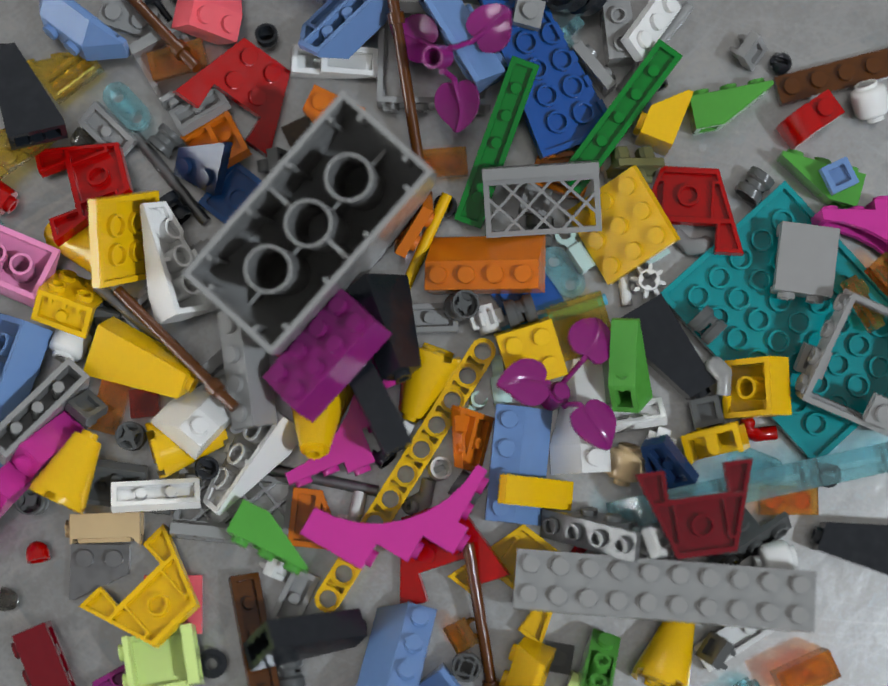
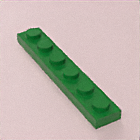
M659 39L568 162L598 160L600 169L683 56ZM592 179L581 180L574 190L580 195ZM576 180L565 182L571 186Z
M512 55L455 214V220L481 229L485 218L482 168L504 166L540 65ZM496 185L489 186L491 199L495 191Z

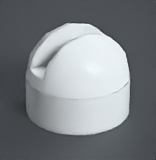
M436 457L428 464V474L434 480H444L451 475L452 464L445 457ZM443 464L445 470L435 473L433 469Z

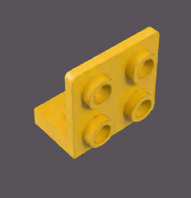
M58 269L38 288L31 319L86 339L90 333L95 310L104 299L93 291L92 279L88 280L77 276L71 270Z

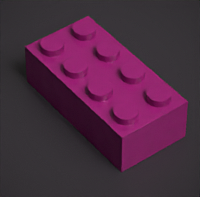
M340 288L262 377L295 412L313 423L387 341L392 333L357 300Z

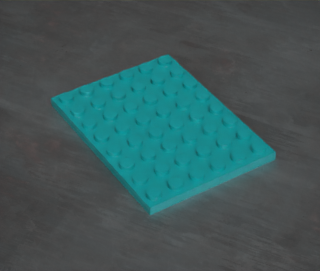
M784 181L736 224L744 252L743 256L714 255L713 245L660 294H662L673 313L713 356H718L724 361L761 356L789 357L792 415L770 418L813 465H817L860 424L808 403L795 394V384L802 373L794 370L793 366L803 341L818 346L822 337L820 336L821 328L825 321L830 320L834 312V301L838 294L843 293L845 288L887 307L888 291L839 239L832 298L823 300V304L807 303L806 298L795 297L794 300H782L777 298V294L770 293V287L774 282L779 237H776L777 225L782 221L811 224V218L816 214L792 187ZM854 302L831 351L833 354L823 379L817 380L812 392L864 414L874 392L888 398V317ZM707 305L714 310V316L717 319H722L728 325L708 345L701 340V335L697 331H692L687 326ZM709 323L705 328H709L712 324Z

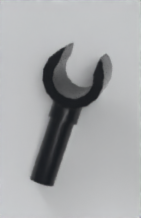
M144 0L147 6L155 3L156 8L167 22L173 20V17L164 7L161 0Z

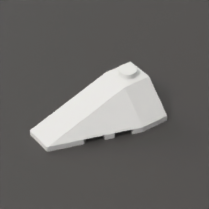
M166 201L142 203L140 205L147 290L155 320L160 325L180 322L220 309L182 275L183 271L197 257L198 253L195 248L191 250L183 237L184 230Z
M587 358L585 363L566 383L570 389L568 402L580 401L585 405L589 400L597 399L606 403L602 364L596 365ZM573 359V360H572V364H571L570 370L575 366V364H576L580 359ZM560 406L549 445L551 475L611 472L610 449L608 451L598 449L579 437L570 423V414L578 408L568 407L563 409Z
M225 374L217 377L226 386ZM204 385L195 388L191 393L187 392L178 399L171 400L151 420V423L194 460L231 423L230 411L217 398H212L204 390Z
M276 410L278 424L244 429L241 433L235 435L232 444H226L223 452L227 456L222 467H219L218 474L211 479L202 500L217 515H222L288 457L298 444L294 422L278 410Z

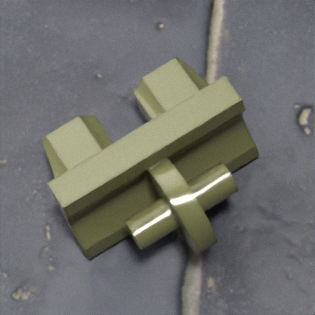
M617 146L610 154L612 165L606 170L607 179H614L631 166L637 165L647 184H651L657 169L665 166L664 158H656L652 146L638 148L634 152L635 158L630 157L627 146Z

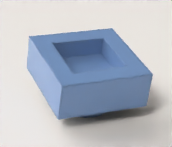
M847 156L818 170L831 196L859 183Z

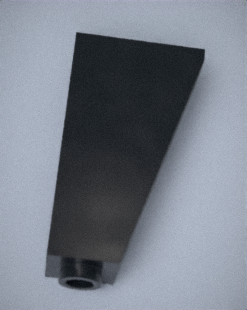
M15 42L9 44L1 43L0 109L11 150L68 138L62 115Z
M365 273L348 287L349 294L392 333L373 355L382 381L405 382L411 379L412 373L421 367L409 279L407 275Z
M662 294L621 317L640 319L647 364L684 398L689 399L694 396L695 399L711 393L709 386L715 384V381L706 370L703 361Z
M370 358L348 384L384 458H387L411 446L413 441Z
M820 522V525L815 526L810 539V542L813 543L812 550L888 576V525Z
M360 608L266 620L243 643L250 671H257L356 647L368 636L367 625L362 618Z

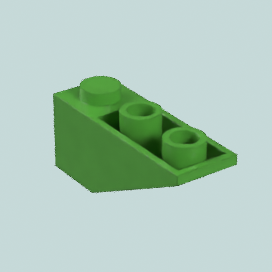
M757 78L748 81L747 85L737 87L736 83H731L719 87L720 90L709 92V89L694 91L687 108L692 135L722 129L767 93L774 85V81H764V78Z
M788 149L787 152L782 151L777 157V161L823 204L835 205L839 209L858 206L866 174L858 172L859 169L852 166L859 183L831 196L818 171L822 167L831 164L829 159L822 157L807 158L804 157L803 152L794 149Z
M611 319L608 388L613 412L640 413L653 397L640 319Z
M243 499L226 530L229 536L232 537L230 541L244 549L248 545L257 549L258 552L256 554L267 561L272 562L275 558L283 562V568L295 575H299L300 571L308 574V566L271 513Z
M593 628L582 654L579 668V686H612L621 642L620 637Z

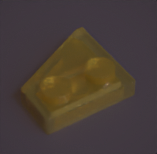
M69 52L51 54V58L36 61L34 58L27 60L34 74L58 105L104 72L97 60L86 61L81 56H73Z

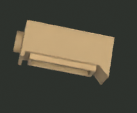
M144 512L69 514V520L65 522V536L70 538V544L133 542L135 540L138 544L143 545L145 542Z

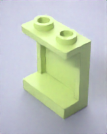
M192 623L179 625L180 627L159 648L135 636H122V644H118V654L120 661L125 662L126 673L122 674L123 686H195L205 684L196 625Z

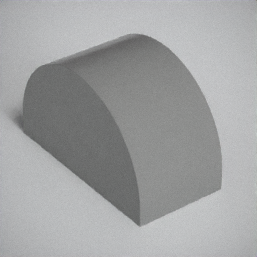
M342 90L183 271L182 275L271 355L281 354L340 288L349 294L348 287L362 275L368 273L422 206L435 184L437 174Z

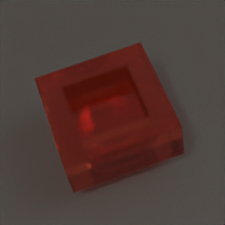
M141 389L129 390L131 419L152 418L161 411L160 394Z

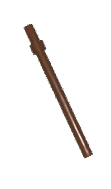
M127 0L170 47V52L177 60H182L193 73L201 69L202 64L190 53V47L182 39L178 40L142 0Z
M387 0L389 8L387 20L388 25L392 27L411 151L422 161H425L403 23H405L404 11L400 10L399 0Z
M118 286L113 291V295L205 386L204 390L212 398H217L230 412L238 408L239 403L225 390L226 386L217 377L213 378L122 286Z
M468 542L463 552L484 673L482 685L499 686L500 681L499 678H496L474 542Z

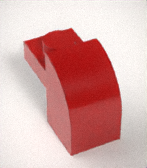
M827 89L784 119L776 127V130L790 149H796L845 111L830 90Z

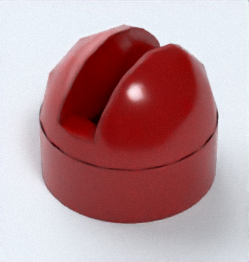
M41 541L30 543L26 549L27 563L36 564L50 560V551L47 545Z

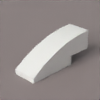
M293 44L291 47L289 77L311 79L377 77L378 48L360 47L349 59L317 57L301 49L298 44Z

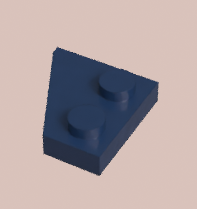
M229 141L179 147L173 174L213 196L222 195L233 143Z
M668 434L644 440L640 448L642 457L646 461L644 465L646 473L665 470L667 489L696 484L699 474Z

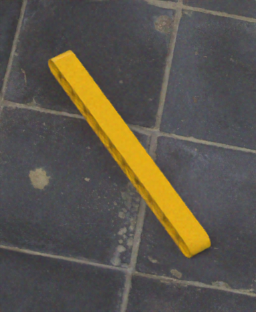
M479 338L471 344L455 373L414 435L412 445L406 448L360 523H367L368 519L373 515L380 516L383 523L393 521L452 427L451 409L444 404V397L449 393L457 394L460 398L459 406H465L496 354L495 345L491 340ZM479 345H486L490 349L491 355L487 359L481 360L476 357L474 349ZM464 369H470L475 373V381L465 384L460 381L459 373ZM438 417L444 421L445 428L442 432L433 433L430 431L428 424L432 418ZM418 442H425L429 445L430 452L424 458L416 457L413 453V447ZM409 466L414 470L412 481L404 483L399 480L398 471L401 467ZM395 491L398 494L399 502L395 507L389 508L383 504L382 497L385 492ZM338 557L316 592L315 604L317 608L323 612L336 610L362 570ZM341 565L348 566L352 571V577L347 582L340 581L336 576V570ZM330 590L335 593V605L327 607L322 604L321 594L323 591Z

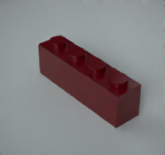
M51 620L12 636L14 642L11 643V648L15 657L22 661L24 666L22 675L27 686H77Z

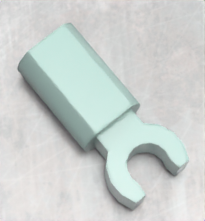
M569 233L570 237L568 239H562L559 234H554L555 242L566 248L565 254L580 276L596 266L581 241L577 242L575 239L576 233Z
M501 355L494 356L490 364L492 371L490 384L494 407L496 403L512 404L511 395L496 386L498 379L504 372Z

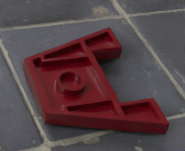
M753 458L722 462L726 492L669 500L665 470L634 475L676 559L738 551Z

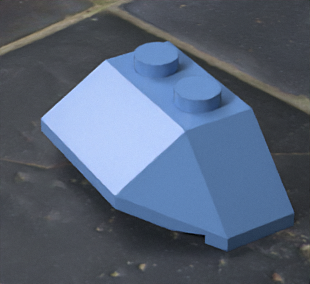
M39 0L40 17L44 25L43 31L52 40L58 39L64 43L63 45L66 50L73 56L79 55L86 61L127 58L131 54L127 40L116 33L76 1Z
M328 0L302 25L298 45L301 49L317 57L349 59L387 22V13H389L387 0Z

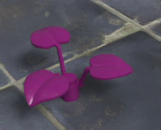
M492 3L475 9L466 21V29L473 38L449 46L435 44L439 38V28L432 17L425 14H415L405 18L403 29L408 59L415 63H424L430 69H439L441 75L447 76L452 81L445 82L439 86L435 93L434 104L441 119L451 127L454 133L461 132L474 120L480 105V95L474 82L471 80L458 82L457 77L447 70L454 59L453 51L472 45L477 42L479 49L485 53H497L504 49L510 41L512 34V11L506 5Z
M596 317L580 319L569 329L567 337L569 345L575 353L582 355V357L560 382L556 381L551 384L550 380H546L547 371L545 366L532 358H524L514 362L498 379L496 383L498 388L504 390L516 401L526 406L535 407L541 404L549 411H554L560 406L563 409L577 407L578 409H575L570 414V423L576 434L598 449L608 451L612 447L616 430V418L612 409L606 403L597 399L589 400L585 405L580 401L568 402L570 389L566 385L587 358L596 365H601L609 359L611 332L601 319Z

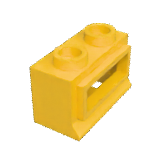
M738 420L692 431L680 436L686 459L690 464L699 459L737 450L742 452L750 448L745 424H739Z

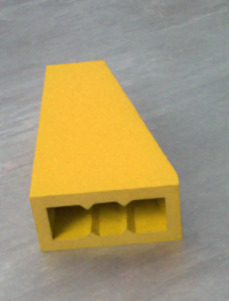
M114 316L98 324L83 369L90 377L176 399L187 392L191 393L199 382L162 343Z

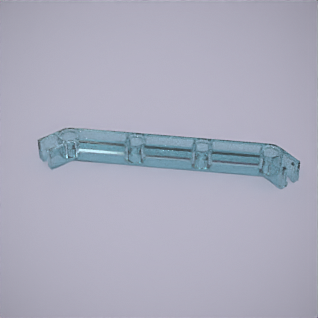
M888 442L751 471L746 503L887 473ZM723 477L668 489L669 500L726 492L725 480ZM644 495L606 503L608 513L621 514L622 519L633 521V527L658 522Z

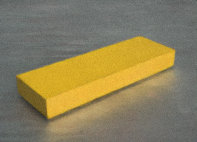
M500 474L498 503L571 511L574 482Z

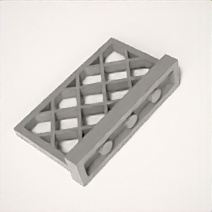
M598 160L482 168L486 238L602 231ZM593 179L594 191L585 200L574 188L581 180ZM576 180L571 186L565 182ZM559 181L568 190L556 202L544 190L552 182ZM547 182L542 188L536 184ZM531 183L539 191L529 203L525 202L515 193L522 184ZM510 184H518L513 190L507 186ZM502 185L510 194L498 205L490 198L489 186ZM570 192L583 202L573 215L560 205ZM541 194L554 204L544 217L531 207ZM512 196L525 206L515 219L502 209ZM593 197L595 201V208L589 203ZM490 203H491L494 207H496V210H495L492 214H491ZM587 205L595 213L596 225H582L575 217ZM557 207L569 217L562 227H554L546 220ZM528 209L540 219L533 229H525L517 222ZM498 211L512 221L505 230L492 231L491 219ZM572 221H574L578 226H568V225H569ZM544 222L549 228H539V227H540V226L542 225V223ZM514 224L519 228V230L510 229Z
M185 467L181 469L179 478H186V475H196L194 468ZM199 469L209 474L212 472L208 469ZM266 475L257 483L262 489L250 500L245 495L242 498L253 503L266 494L275 505L268 511L272 514L278 509L284 516L282 530L288 538L293 487H295V484L288 486L287 496L277 503L268 491L276 484L289 485L286 477ZM211 479L209 481L202 480L205 484L200 487V493L208 488ZM261 482H263V483H270V484H269L268 486L264 487ZM286 503V510L284 512L281 506ZM202 507L198 508L200 513L191 520L180 518L181 509L174 510L173 522H171L169 532L173 538L234 544L230 541L232 537L229 536L226 530L229 526L228 522L233 519L236 511L232 513L228 508L226 511L229 516L219 523L213 522L207 515L211 511L209 507L204 510ZM204 516L208 521H200L199 519Z

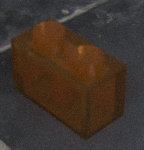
M823 647L769 671L776 686H823L842 677L830 650Z

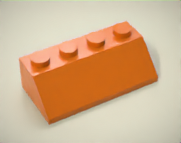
M530 235L486 238V236L434 237L425 260L424 290L433 295L453 294L461 290H470L475 294L545 293L546 236Z

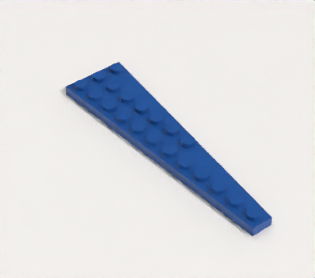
M478 0L480 6L492 3L506 5L510 7L513 14L515 0ZM546 5L541 28L538 32L512 25L510 41L504 49L499 51L508 66L512 55L540 65L522 113L540 160L581 145L608 109L604 101L599 99L592 87L591 79L588 74L585 75L578 63L577 55L574 50L571 51L563 37V31L553 19V15Z

